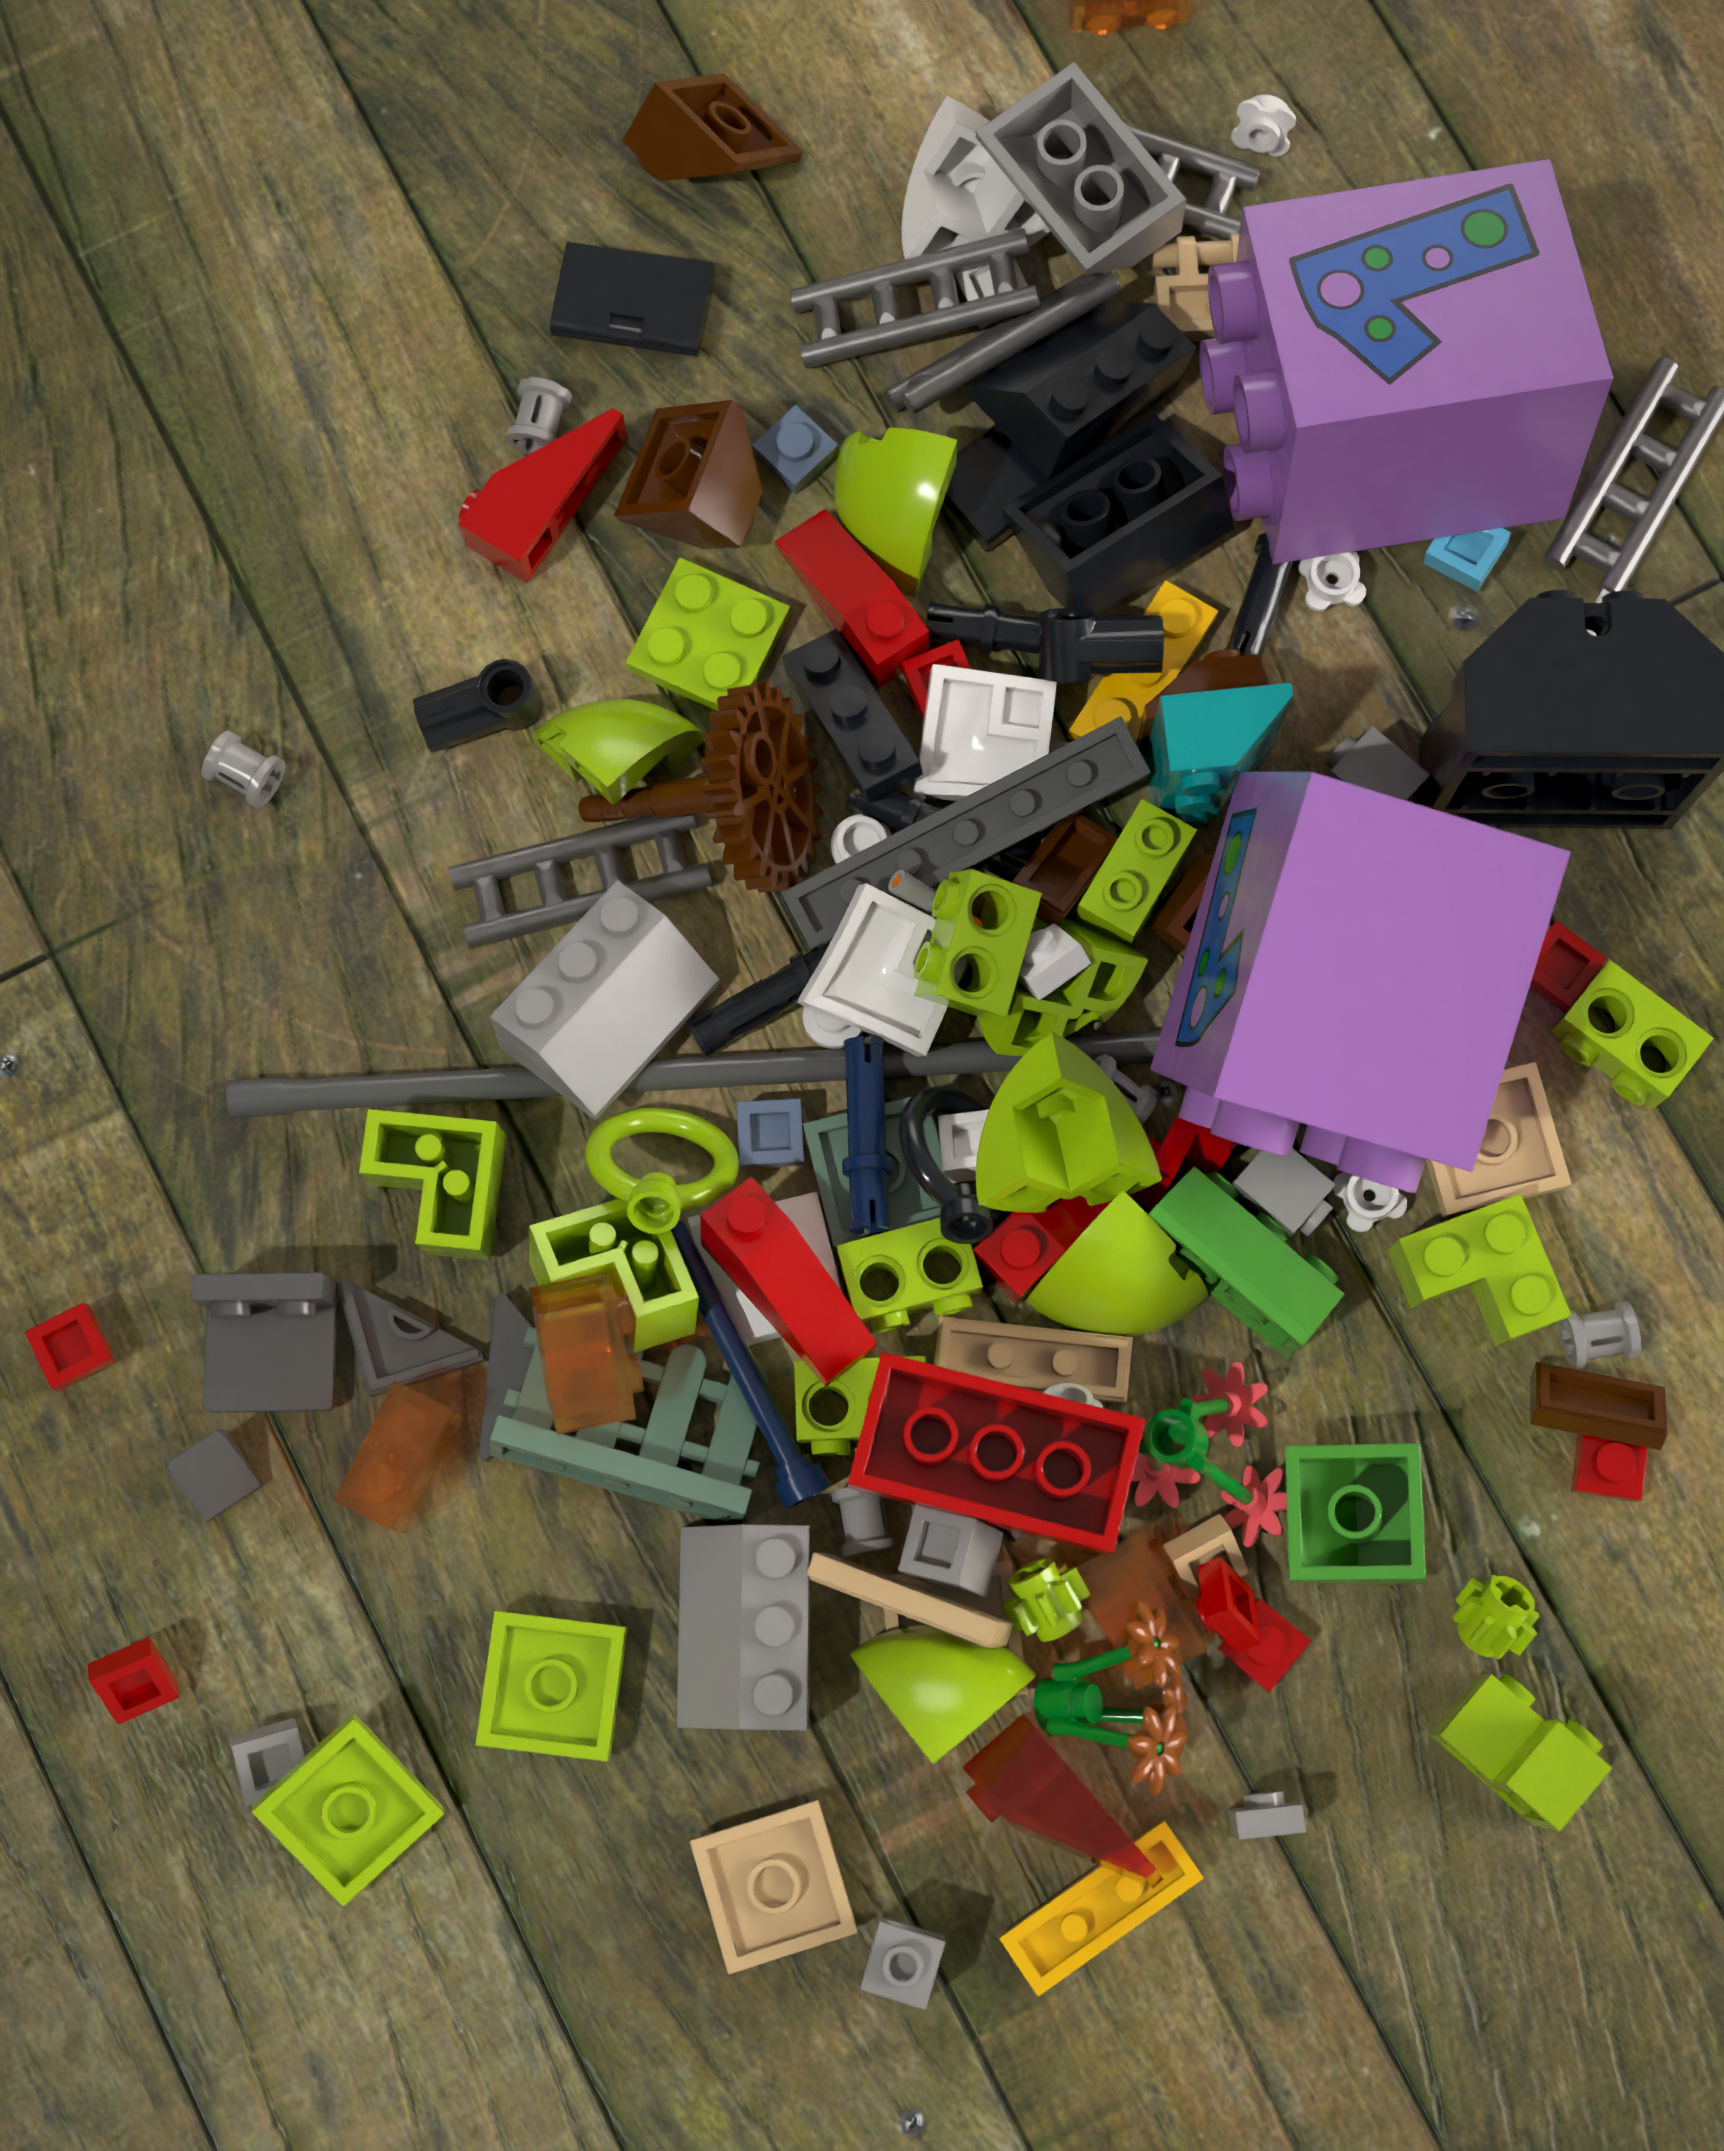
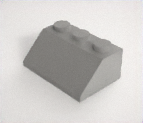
M1075 62L976 131V139L1086 275L1132 267L1182 232L1186 198Z
M617 880L494 1011L490 1019L499 1046L504 1052L597 1121L720 985V981L665 914Z
M809 1525L681 1527L677 1728L735 1730L809 1729L811 1580H809L810 1576L806 1575L811 1563L812 1529Z

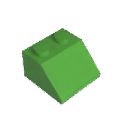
M1420 1443L1285 1446L1289 1581L1348 1585L1427 1584Z

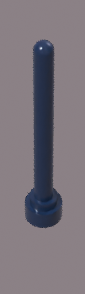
M679 1219L676 1226L671 1229V1232L699 1296L698 1308L779 1468L774 1470L779 1480V1483L775 1484L774 1487L785 1509H789L830 1488L832 1483L821 1462L814 1464L809 1453L802 1455L685 1223Z

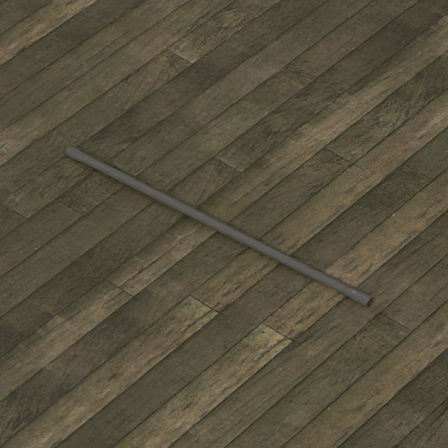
M1161 1031L1067 1036L1065 1039L1077 1046L1092 1060L1102 1054H1108L1115 1059L1116 1065L1147 1064L1153 1061ZM987 1041L931 1044L927 1055L919 1057L897 1046H885L883 1049L884 1078L1011 1071L1023 1056L996 1054ZM832 1049L654 1059L646 1065L622 1093L845 1081V1050ZM526 1067L291 1080L285 1077L228 1080L226 1086V1104L230 1118L287 1115L294 1111L562 1096Z

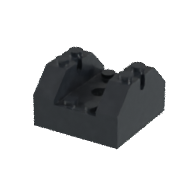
M1568 590L1546 591L1538 594L1536 598H1529L1463 662L1452 682V697L1446 708L1429 724L1420 740L1419 765L1430 774L1420 791V805L1489 827L1672 829L1724 771V653L1666 599L1643 598L1640 592L1631 590L1608 593L1602 597V603H1584V598H1576V594ZM1586 629L1595 632L1596 636L1591 635Z

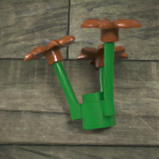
M1137 1600L1134 1603L1138 1622L1129 1621L1126 1623V1629L1132 1636L1128 1639L1127 1645L1078 1662L1055 1663L1053 1665V1677L1043 1678L1037 1684L1034 1693V1713L1038 1725L1047 1732L1048 1736H1072L1131 1750L1132 1755L1138 1758L1130 1773V1780L1132 1782H1141L1147 1778L1150 1794L1157 1795L1164 1785L1165 1773L1173 1777L1181 1774L1182 1768L1179 1758L1181 1757L1183 1746L1188 1740L1186 1732L1188 1727L1184 1717L1181 1715L1185 1710L1188 1699L1187 1694L1183 1690L1178 1662L1171 1653L1180 1647L1179 1639L1175 1635L1164 1634L1167 1621L1163 1609L1156 1608L1151 1612L1145 1602ZM1133 1659L1138 1667L1150 1664L1151 1674L1157 1688H1161L1166 1684L1167 1675L1170 1677V1686H1164L1163 1688L1164 1704L1150 1703L1149 1707L1144 1709L1103 1706V1698L1099 1687L1095 1683H1089L1082 1676ZM1099 1721L1143 1724L1144 1731L1140 1730L1132 1735L1090 1724H1097Z

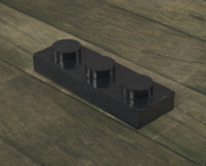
M837 629L782 656L787 673L867 803L923 775L920 760Z

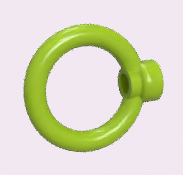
M647 1107L617 1113L605 1119L591 1132L585 1147L586 1164L593 1178L611 1195L627 1202V1215L630 1222L639 1230L651 1234L664 1233L674 1228L679 1221L682 1210L699 1208L718 1200L731 1189L739 1173L738 1153L730 1138L720 1128L706 1119L675 1109ZM652 1132L667 1133L686 1138L700 1145L711 1155L714 1166L706 1177L687 1184L676 1185L669 1175L660 1172L648 1173L641 1179H638L624 1172L614 1163L611 1157V1149L618 1141L631 1135Z

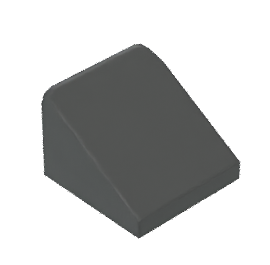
M217 1429L165 1463V1467L206 1522L211 1521L263 1486L231 1433L223 1429Z

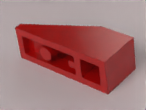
M614 408L604 412L492 474L482 490L474 489L465 499L459 512L460 521L458 526L466 546L527 584L627 442L628 435L623 414Z
M823 509L775 540L776 548L834 629L838 630L848 648L877 689L902 674V661L929 651V630L891 578L826 509Z
M752 1177L700 1215L701 1246L826 1387L876 1348L877 1342L794 1223Z
M1077 1196L1072 1199L1060 1198L1048 1205L1046 1212H1012L987 1238L974 1248L973 1253L976 1264L1017 1306L1035 1289L1054 1264L1112 1201L1090 1206L1084 1197Z

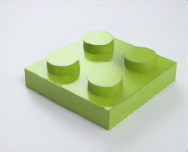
M679 557L625 663L627 671L710 709L719 711L717 698L727 696L728 688L757 684L791 616V608L782 602Z
M494 1611L475 1745L605 1762L610 1761L628 1627Z
M354 1712L252 1804V1813L342 1907L444 1815L443 1806Z

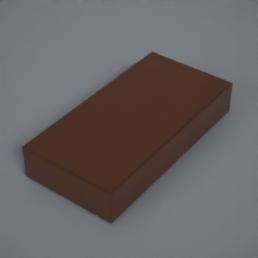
M1077 812L1055 825L1011 883L1041 892L1042 896L1036 917L1048 925L1055 923L1058 927H1061L1083 898L1119 837Z
M1536 1362L1530 1376V1424L1661 1450L1667 1437L1665 1387Z

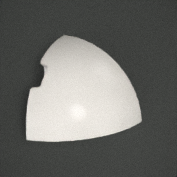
M946 96L929 126L918 151L908 182L902 215V246L905 259L1023 228L1026 230L1029 246H1032L1047 235L1050 229L976 139V131L990 121L949 96Z

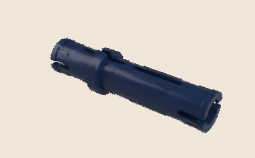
M858 1036L843 1041L846 1063L848 1157L842 1161L843 1175L849 1177V1232L864 1234V1228L869 1227V1234H881L891 1230L887 1176L894 1172L893 1158L887 1156L884 1040L879 1037L870 1036L869 1045L864 1046V1036Z

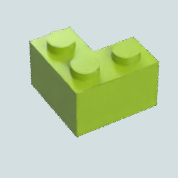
M368 1109L359 1173L373 1186L422 1190L415 1244L427 1255L491 1261L507 1138L500 1125L496 1121Z
M1521 1193L1402 1237L1387 1249L1411 1309L1471 1287L1495 1347L1556 1325L1572 1316Z
M620 1199L530 1225L529 1264L550 1317L612 1298L634 1353L695 1334L699 1296L671 1230L659 1234H651L639 1230L628 1218V1203Z
M1503 1673L1499 1679L1492 1674H1479L1429 1735L1529 1824L1560 1832L1612 1769L1611 1766L1597 1755L1603 1748V1745L1574 1720L1570 1719L1565 1724L1557 1718L1555 1720L1542 1719L1530 1708L1536 1700L1535 1697L1508 1674Z

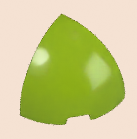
M892 427L886 430L881 441L867 437L861 431L855 432L844 440L837 459L834 499L839 523L891 578L902 593L916 598L932 555V531L956 467L957 439L926 431Z
M604 699L581 704L556 715L533 732L532 739L575 782L583 776L614 806L659 761L673 772L704 742V733L686 718L656 704L629 699Z
M986 900L980 917L984 927L990 919V907ZM1035 917L1031 933L1046 929L1050 925ZM1067 918L1060 928L1081 944L1091 964L1040 1001L1017 982L1007 1018H982L977 1016L982 1033L996 1054L1024 1056L1029 1049L1051 1032L1065 1039L1068 1035L1081 1029L1092 1020L1103 1023L1120 1008L1131 994L1145 969L1148 959L1122 942Z
M1053 1032L1038 1041L1016 1063L1005 1078L990 1106L982 1129L976 1161L978 1205L1002 1211L1040 1213L1046 1212L1048 1205L1060 1198L1072 1199L1082 1196L1086 1199L1088 1205L1094 1206L1113 1201L1122 1190L1131 1195L1162 1180L1158 1163L1147 1135L1123 1094L1109 1076L1086 1053Z
M1122 1190L1054 1264L1032 1291L1026 1302L1045 1317L1068 1329L1078 1332L1129 1337L1151 1333L1183 1319L1208 1298V1291L1199 1274L1176 1255L1175 1243Z
M927 1624L911 1625L888 1631L866 1641L849 1653L865 1677L932 1764L972 1733L1036 1676L1035 1672L1025 1661L1006 1646H1002V1648H987Z

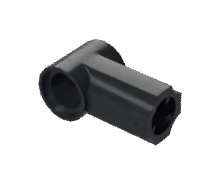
M1055 608L1045 610L1039 614V676L1041 679L1052 682L1072 683L1091 680L1096 674L1162 673L1164 660L1162 615L1096 616L1094 611L1081 608Z
M510 659L495 660L488 664L479 676L412 699L419 728L432 753L502 728L511 731L524 730L537 721L543 709L542 694L527 669L519 662ZM512 685L524 687L522 696L515 703L506 706L497 704L498 696L503 689Z

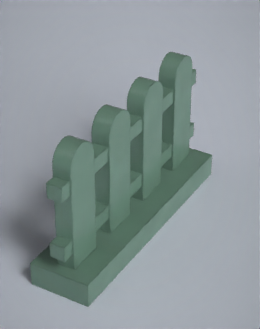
M573 1310L550 1317L548 1313L543 1321L541 1330L528 1327L523 1346L534 1349L533 1356L521 1392L511 1389L507 1391L503 1408L514 1411L512 1419L500 1415L497 1416L490 1437L491 1456L723 1524H742L752 1489L739 1486L741 1478L754 1481L760 1462L747 1459L757 1422L732 1373L728 1385L703 1378L707 1364L706 1357L701 1349L691 1344H683L674 1348L668 1357L666 1367L641 1360L644 1350L633 1352L623 1326L613 1329L608 1334L603 1348L579 1342L582 1322L578 1314ZM573 1361L597 1367L584 1411L560 1404ZM757 1364V1366H758V1368H759V1370H760V1372H761V1374H762V1376H763V1378H764V1380H765V1382H766V1384H767V1386H768V1385H769L768 1375H767L766 1371H765L760 1365ZM635 1379L660 1386L647 1429L622 1422ZM697 1397L722 1404L710 1447L685 1441ZM553 1423L576 1429V1437L551 1431ZM616 1441L641 1448L639 1456L614 1449ZM678 1460L703 1466L702 1474L678 1468Z

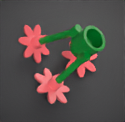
M1235 1362L1231 1365L1225 1381L1213 1369L1205 1368L1202 1371V1377L1211 1394H1200L1191 1399L1185 1398L1181 1400L1178 1410H1163L1153 1416L1147 1424L1145 1439L1140 1441L1136 1458L1137 1463H1135L1131 1482L1140 1481L1134 1500L1137 1507H1143L1153 1498L1158 1489L1163 1501L1169 1507L1175 1509L1179 1505V1493L1174 1482L1196 1484L1201 1480L1199 1475L1201 1473L1223 1489L1221 1491L1222 1499L1236 1507L1223 1519L1231 1530L1242 1526V1543L1245 1547L1249 1548L1259 1538L1261 1527L1274 1536H1281L1283 1534L1282 1523L1275 1512L1287 1510V1493L1278 1492L1283 1485L1284 1471L1281 1468L1274 1469L1261 1482L1257 1470L1249 1465L1244 1470L1242 1486L1211 1463L1205 1455L1209 1446L1208 1438L1218 1434L1224 1426L1229 1440L1235 1447H1241L1244 1442L1245 1431L1243 1423L1257 1428L1267 1426V1418L1250 1404L1260 1400L1267 1393L1268 1387L1263 1383L1250 1384L1243 1387L1245 1372L1241 1362ZM1209 1415L1203 1426L1198 1421L1199 1417Z

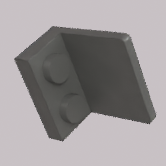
M324 1273L192 1274L191 1301L206 1308L204 1410L210 1413L332 1411L335 1407L337 1282Z

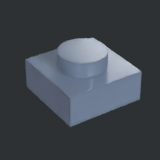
M797 405L792 407L752 445L753 455L795 495L839 455L838 444Z
M801 1098L737 1102L739 1162L741 1169L805 1166Z

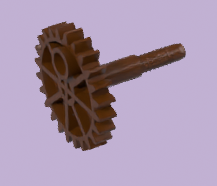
M769 682L728 688L727 696L717 698L719 711L710 712L708 715L714 732L703 734L707 747L705 758H701V764L706 769L708 776L656 782L651 788L631 789L614 806L602 794L589 795L581 798L579 801L578 809L581 819L584 822L592 823L645 816L651 817L653 815L658 816L660 819L706 814L707 819H715L717 823L713 836L714 844H725L723 864H734V879L736 881L745 880L747 890L758 889L759 893L788 890L789 887L799 884V877H807L809 875L807 862L816 860L815 850L811 841L821 840V834L815 825V817L823 816V810L816 803L815 794L822 791V785L814 781L813 772L819 764L818 759L810 758L808 753L812 737L811 735L802 736L803 715H792L793 699L791 697L782 698L781 688L779 686L770 687Z

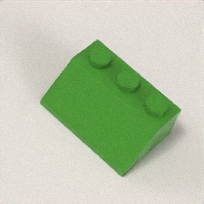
M1193 1166L1148 1215L1175 1243L1176 1255L1199 1274L1208 1293L1284 1359H1288L1307 1342L1344 1296V1293L1334 1285L1339 1278L1331 1268L1317 1257L1308 1254L1303 1259L1284 1242L1289 1237L1288 1234L1268 1215L1258 1212L1254 1217L1235 1201L1239 1196L1238 1191L1224 1177L1213 1170H1209L1204 1175Z

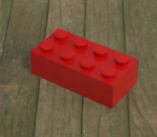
M881 1352L848 1480V1487L852 1490L914 1506L919 1505L974 1518L987 1525L1109 1556L1115 1551L1146 1419Z

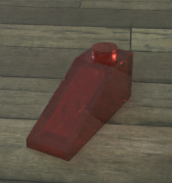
M1021 1714L962 1767L975 1782L966 1791V1794L991 1823L1002 1815L1015 1830L1151 1888H1155L1163 1880L1155 1866L1024 1714Z

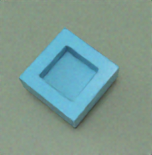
M1504 528L1435 538L1425 553L1423 564L1478 592L1506 548L1511 532Z

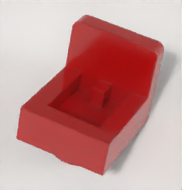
M1177 1115L1163 1142L1152 1137L1149 1139L1162 1180L1136 1192L1133 1200L1153 1210L1162 1200L1179 1168L1189 1172L1195 1166L1204 1175L1209 1170L1219 1174L1231 1154L1235 1142L1210 1133V1128L1178 1118Z

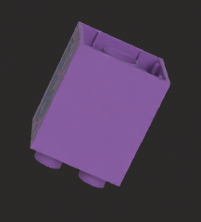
M1550 159L1243 207L1236 262L1213 265L1209 268L1208 297L1216 338L1202 340L1200 343V374L1204 399L1209 414L1218 415L1235 412L1240 444L1228 445L1224 449L1225 486L1232 516L1235 521L1262 518L1269 542L1272 564L1565 518L1604 407L1613 375Z
M1239 772L1150 1070L1187 1086L1178 1118L1210 1128L1211 1134L1287 1157L1290 1156L1299 1123L1307 1124V1128L1299 1151L1300 1153L1338 1165V1170L1353 1176L1412 1193L1417 1191L1426 1159L1472 1172L1570 851L1314 772Z

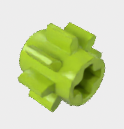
M1045 1557L1025 1565L1009 1578L1008 1583L1012 1588L1011 1592L1014 1597L1003 1602L1002 1606L1010 1621L1014 1623L1013 1626L1016 1632L1024 1630L1026 1636L1036 1632L1040 1641L1047 1642L1066 1635L1083 1621L1084 1616L1081 1612L1082 1607L1079 1601L1090 1596V1592L1076 1566L1068 1569L1064 1563L1057 1567L1053 1558Z
M1491 1575L1484 1585L1472 1578L1455 1599L1460 1608L1452 1618L1453 1621L1458 1623V1634L1469 1649L1481 1656L1501 1659L1508 1649L1520 1656L1537 1635L1532 1625L1540 1616L1538 1612L1534 1611V1599L1528 1589L1513 1578Z

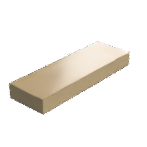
M939 1317L934 1365L1042 1393L1053 1385L1062 1383L1078 1384L1087 1388L1092 1393L1093 1399L1101 1402L1126 1404L1133 1337Z
M814 1553L806 1574L810 1576L809 1580L987 1648L1007 1646L1014 1625L1013 1622L833 1554Z

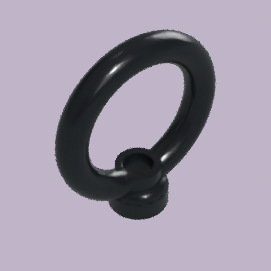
M930 1087L914 1094L902 1110L899 1123V1137L903 1155L919 1185L941 1207L940 1231L943 1237L959 1244L976 1243L987 1238L992 1233L993 1224L1004 1221L1012 1212L978 1205L976 1185L968 1183L955 1185L947 1178L930 1152L926 1140L925 1123L928 1116L932 1113L942 1112L950 1115L988 1109L961 1091L946 1087Z

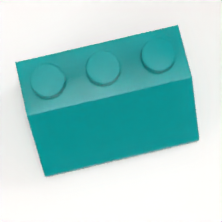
M1292 683L1160 696L1145 756L1146 764L1151 772L1148 775L1151 804L1197 830L1207 827L1208 821H1216L1230 804L1239 772H1256L1270 755L1293 697Z

